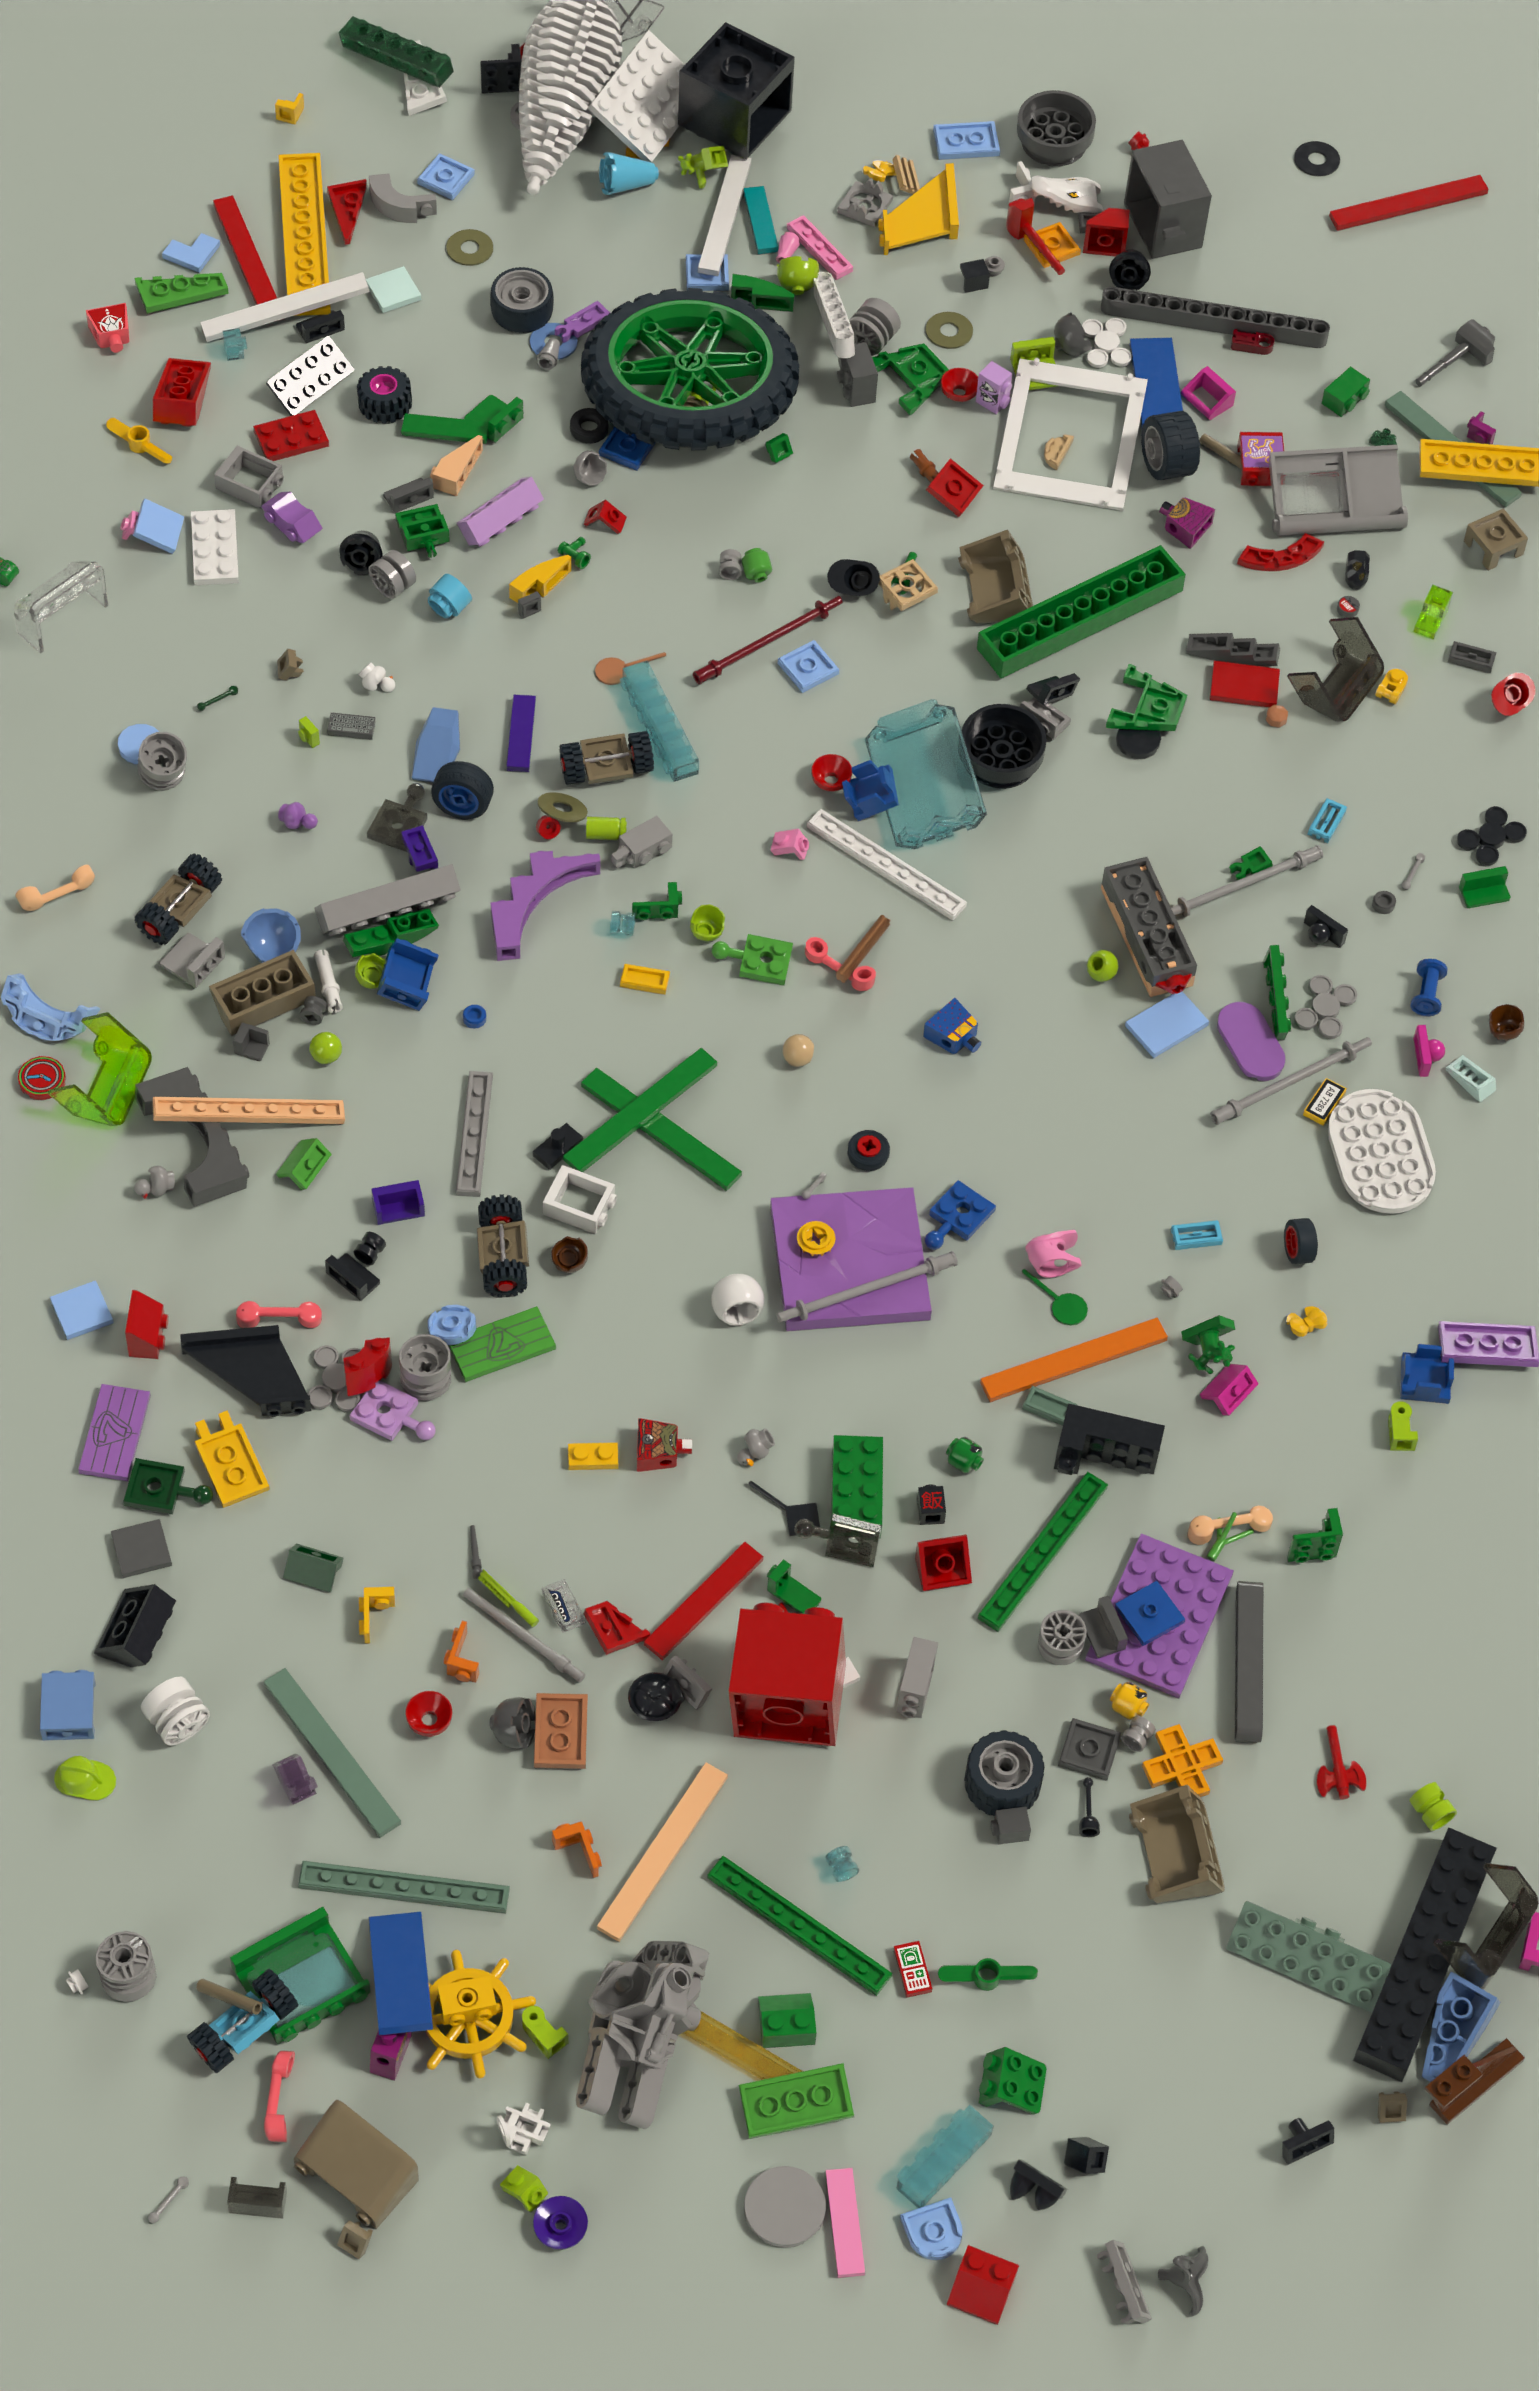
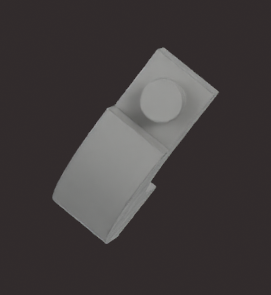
M390 174L369 175L371 200L375 208L384 216L399 222L417 223L418 216L437 215L435 194L403 195L392 187Z

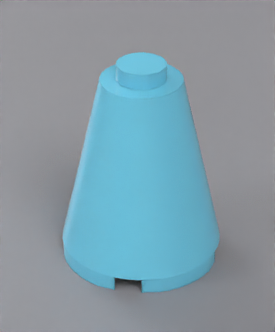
M604 152L605 159L600 160L599 180L600 183H604L605 188L601 189L605 195L654 184L659 176L658 168L652 162L611 152Z

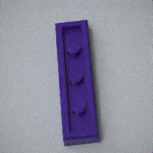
M513 695L507 771L529 772L536 696Z

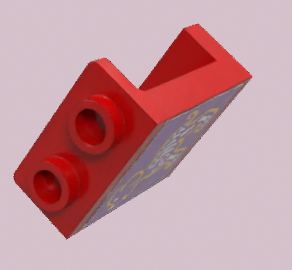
M1240 432L1237 450L1240 452L1241 485L1271 486L1270 452L1284 451L1283 432ZM1285 476L1279 478L1280 486L1284 485Z

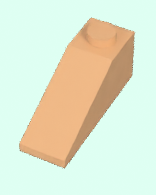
M482 436L474 437L441 458L438 465L432 468L430 478L433 481V489L454 496L458 495L483 451Z

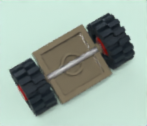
M648 732L629 733L628 747L624 733L580 740V744L579 742L560 744L559 752L565 784L585 782L584 767L588 784L632 778L633 771L635 774L654 771L652 746Z
M195 853L190 854L178 868V874L181 876L179 877L174 874L134 917V921L137 923L136 926L142 929L140 932L146 934L147 938H151L154 943L158 942L159 945H166L178 932V925L185 927L212 897L213 891L221 884L222 875L218 872V868L213 867V863H209L206 857L202 858L200 854L196 855Z
M499 1194L500 1197L495 1195L491 1196V1199L487 1197L478 1205L479 1225L481 1227L477 1228L480 1271L483 1274L484 1290L487 1294L490 1293L491 1296L497 1294V1297L502 1298V1295H506V1297H510L511 1294L517 1296L518 1292L523 1293L524 1289H527L526 1267H529L527 1228L525 1221L522 1219L521 1202L516 1197L512 1198L511 1195L504 1197V1194Z

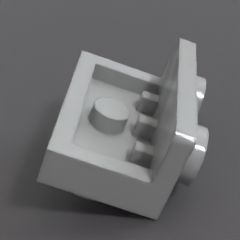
M1035 697L1028 703L1023 701L1020 704L1021 708L1032 713L1041 722L1046 735L1053 740L1071 723L1070 717L1049 703L1042 705Z

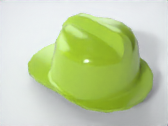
M73 1756L58 1766L54 1782L57 1789L63 1794L87 1800H101L113 1792L116 1787V1776L114 1771L102 1762L90 1760L83 1756Z

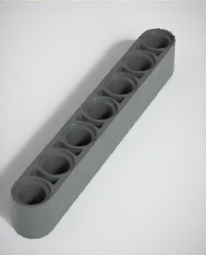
M1237 1581L1236 1741H1262L1264 1585L1262 1582Z

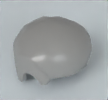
M584 451L576 458L573 466L575 476L584 484L590 486L598 485L603 481L607 473V462L594 451Z

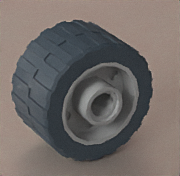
M1176 411L1152 415L1146 418L1141 432V445L1144 461L1151 476L1156 480H1166L1193 475L1198 469L1200 462V442L1196 425L1187 412Z
M1001 1730L1000 1732H991L989 1735L983 1736L973 1745L967 1760L964 1781L968 1798L975 1804L976 1808L982 1810L987 1815L995 1816L996 1810L1019 1807H1027V1810L1030 1809L1034 1802L1037 1801L1042 1786L1045 1769L1043 1756L1034 1742H1031L1028 1737L1022 1736L1017 1732Z

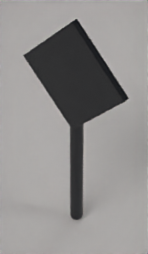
M749 1481L751 1487L786 1511L789 1536L821 1533L816 1503L787 1506L753 1481Z

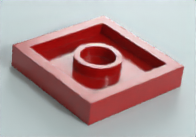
M950 458L926 488V491L960 517L984 485Z

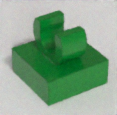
M782 433L765 444L767 453H769L771 461L774 463L793 454L788 434Z

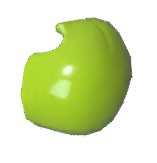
M711 904L701 905L692 914L690 920L691 932L699 940L705 942L715 941L722 935L724 930L725 915L716 906Z
M375 953L362 955L355 966V977L358 983L365 988H378L385 959L377 956Z

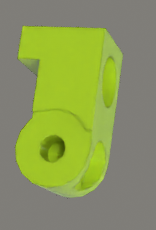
M1403 1401L1395 1402L1391 1406L1388 1416L1390 1451H1415L1418 1442L1417 1431L1410 1430L1412 1408Z
M529 2006L523 2011V2029L547 2059L569 2044L568 2033L562 2026L555 2030L545 2019L543 2009L538 2006Z

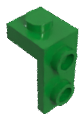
M668 882V901L633 902L632 919L678 918V905H682V891H677V882Z
M783 1559L778 1566L773 1565L767 1574V1591L800 1614H804L808 1608L817 1607L821 1603L820 1596L790 1576L791 1564Z

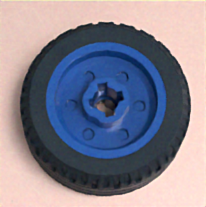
M453 761L443 765L438 770L431 788L432 799L440 810L451 817L467 820L478 818L486 812L494 792L493 782L489 775L480 767L464 761Z

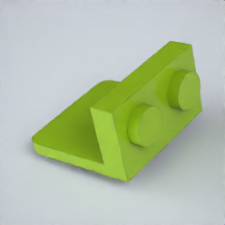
M1054 337L1012 342L1010 361L1015 377L1020 359L1034 361L1035 358H1039V362L1056 364L1054 360ZM1030 381L1029 390L1056 387L1058 385Z

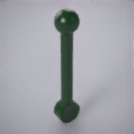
M231 686L229 691L204 703L199 702L197 704L198 710L203 711L206 706L229 695H237L238 687Z

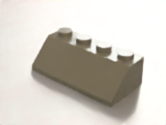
M294 950L209 986L221 1020L231 1036L237 1034L242 1022L256 1026L304 1005L306 997L316 996L315 984Z

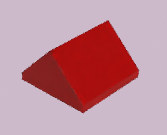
M966 1534L917 1542L915 1561L923 1591L972 1583Z

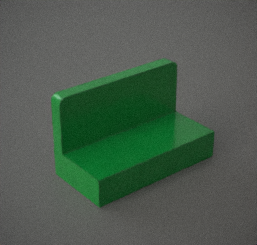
M1506 866L1462 874L1459 889L1467 908L1510 901L1511 896L1505 884L1508 877Z

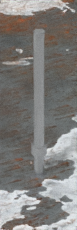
M467 1588L463 1593L464 1597L554 1663V1667L561 1673L566 1672L579 1683L583 1681L585 1674L573 1666L570 1659L564 1655L560 1656L472 1589Z

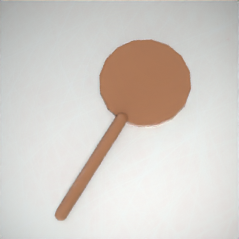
M663 652L627 664L619 658H605L596 665L595 674L602 683L616 685L627 678L629 667L665 657L666 653Z

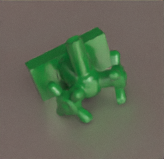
M1218 1315L1181 1331L1183 1341L1194 1345H1201L1202 1355L1200 1358L1195 1357L1191 1353L1188 1355V1358L1194 1362L1197 1370H1205L1208 1374H1212L1214 1372L1213 1369L1207 1366L1210 1360H1213L1214 1363H1219L1222 1360L1225 1367L1230 1366V1362L1233 1360L1231 1351L1235 1349V1346L1229 1345L1225 1347L1224 1342L1219 1341V1336L1235 1330L1234 1320Z

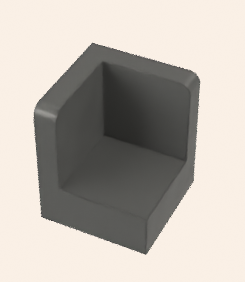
M242 1022L233 1040L234 1053L261 1061L270 1044L269 1031Z

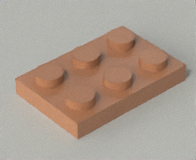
M536 1694L534 1768L586 1769L588 1694Z

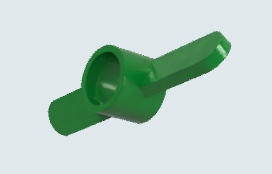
M991 1958L982 1959L977 1965H943L938 1969V1977L944 1982L974 1981L975 1985L984 1991L995 1989L1000 1980H1032L1038 1976V1969L1034 1966H1000L996 1960ZM982 1969H991L997 1977L993 1980H984L979 1976L978 1972Z

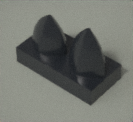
M1019 2159L1013 2168L1015 2172L1010 2185L1012 2200L1025 2196L1037 2184L1035 2205L1037 2210H1043L1054 2205L1059 2198H1063L1068 2190L1024 2160Z

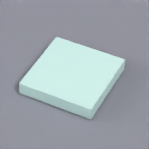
M404 266L366 279L369 291L382 313L422 300L421 293Z

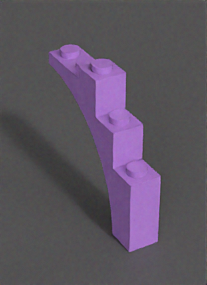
M553 851L530 853L531 876L520 875L510 878L512 900L491 902V920L497 961L520 959L522 932L532 911L546 896L566 883L583 877L599 875V854L554 858Z

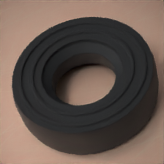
M583 408L572 415L570 432L579 442L586 444L597 443L607 435L608 420L594 408ZM586 421H592L597 424V428L594 430H584L581 424Z

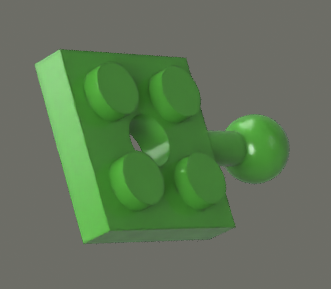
M748 934L745 950L730 948L726 942L718 941L712 946L711 951L712 955L719 960L725 959L728 956L742 959L740 977L785 985L793 943ZM766 956L771 958L772 961L765 963L760 958Z

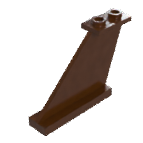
M1507 2038L1480 2061L1472 2063L1463 2055L1425 2086L1424 2089L1433 2098L1429 2106L1448 2125L1520 2065L1525 2057Z

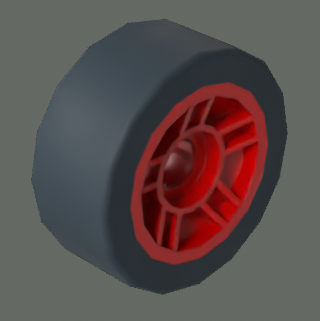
M1309 1218L1290 1219L1285 1225L1284 1247L1286 1255L1292 1264L1313 1263L1316 1259L1318 1251L1317 1233L1313 1222Z

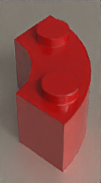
M390 1337L365 1340V1345L360 1352L343 1358L348 1396L367 1392L376 1387V1382L388 1377L392 1368Z

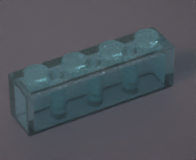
M971 2105L964 2111L959 2109L950 2120L952 2124L946 2130L941 2128L933 2137L934 2142L929 2148L924 2146L916 2154V2161L910 2167L908 2165L904 2166L898 2173L896 2189L917 2208L924 2207L991 2137L994 2126Z

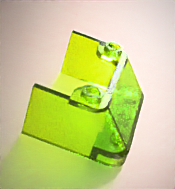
M109 1012L84 1017L81 1022L97 1035L93 1043V1050L95 1055L102 1061L88 1094H85L75 1084L50 1089L48 1094L73 1116L108 1126L121 1125L125 1122L135 1100V1084L143 1082L152 1061L151 1052L148 1047Z

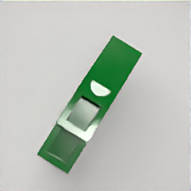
M428 908L388 918L385 925L344 934L343 941L352 958L372 953L382 956L388 953L395 939L406 940L412 944L438 929L439 925Z

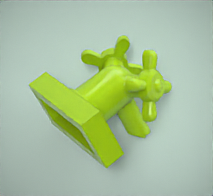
M724 146L701 149L699 154L693 156L691 153H688L685 159L683 156H678L682 168L681 175H686L687 170L689 175L696 171L699 189H703L706 185L705 171L728 167Z

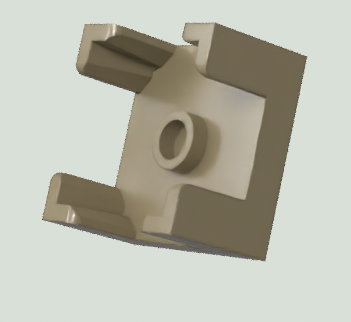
M1504 508L1469 523L1464 537V542L1469 548L1472 546L1474 539L1483 549L1485 554L1482 564L1488 571L1497 567L1500 555L1516 549L1515 558L1524 555L1528 537Z

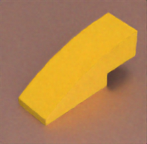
M565 555L542 562L519 575L509 584V598L518 603L519 599L537 591L540 596L545 597L571 572V556Z

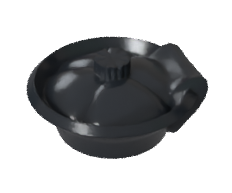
M657 1672L647 1673L638 1677L632 1683L628 1692V1702L632 1711L640 1718L648 1721H662L670 1718L677 1712L685 1700L678 1680Z

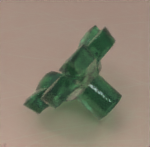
M1384 428L1382 432L1379 430L1374 431L1373 436L1369 439V443L1374 444V446L1397 445L1396 436L1391 434L1388 428Z

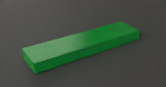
M405 413L401 429L402 436L468 442L480 435L483 438V444H486L489 433L487 421Z

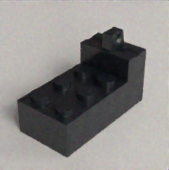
M1068 1403L1054 1469L1058 1470L1059 1473L1068 1475L1078 1474L1081 1458H1085L1094 1463L1102 1462L1111 1464L1116 1468L1133 1469L1141 1474H1154L1165 1426Z

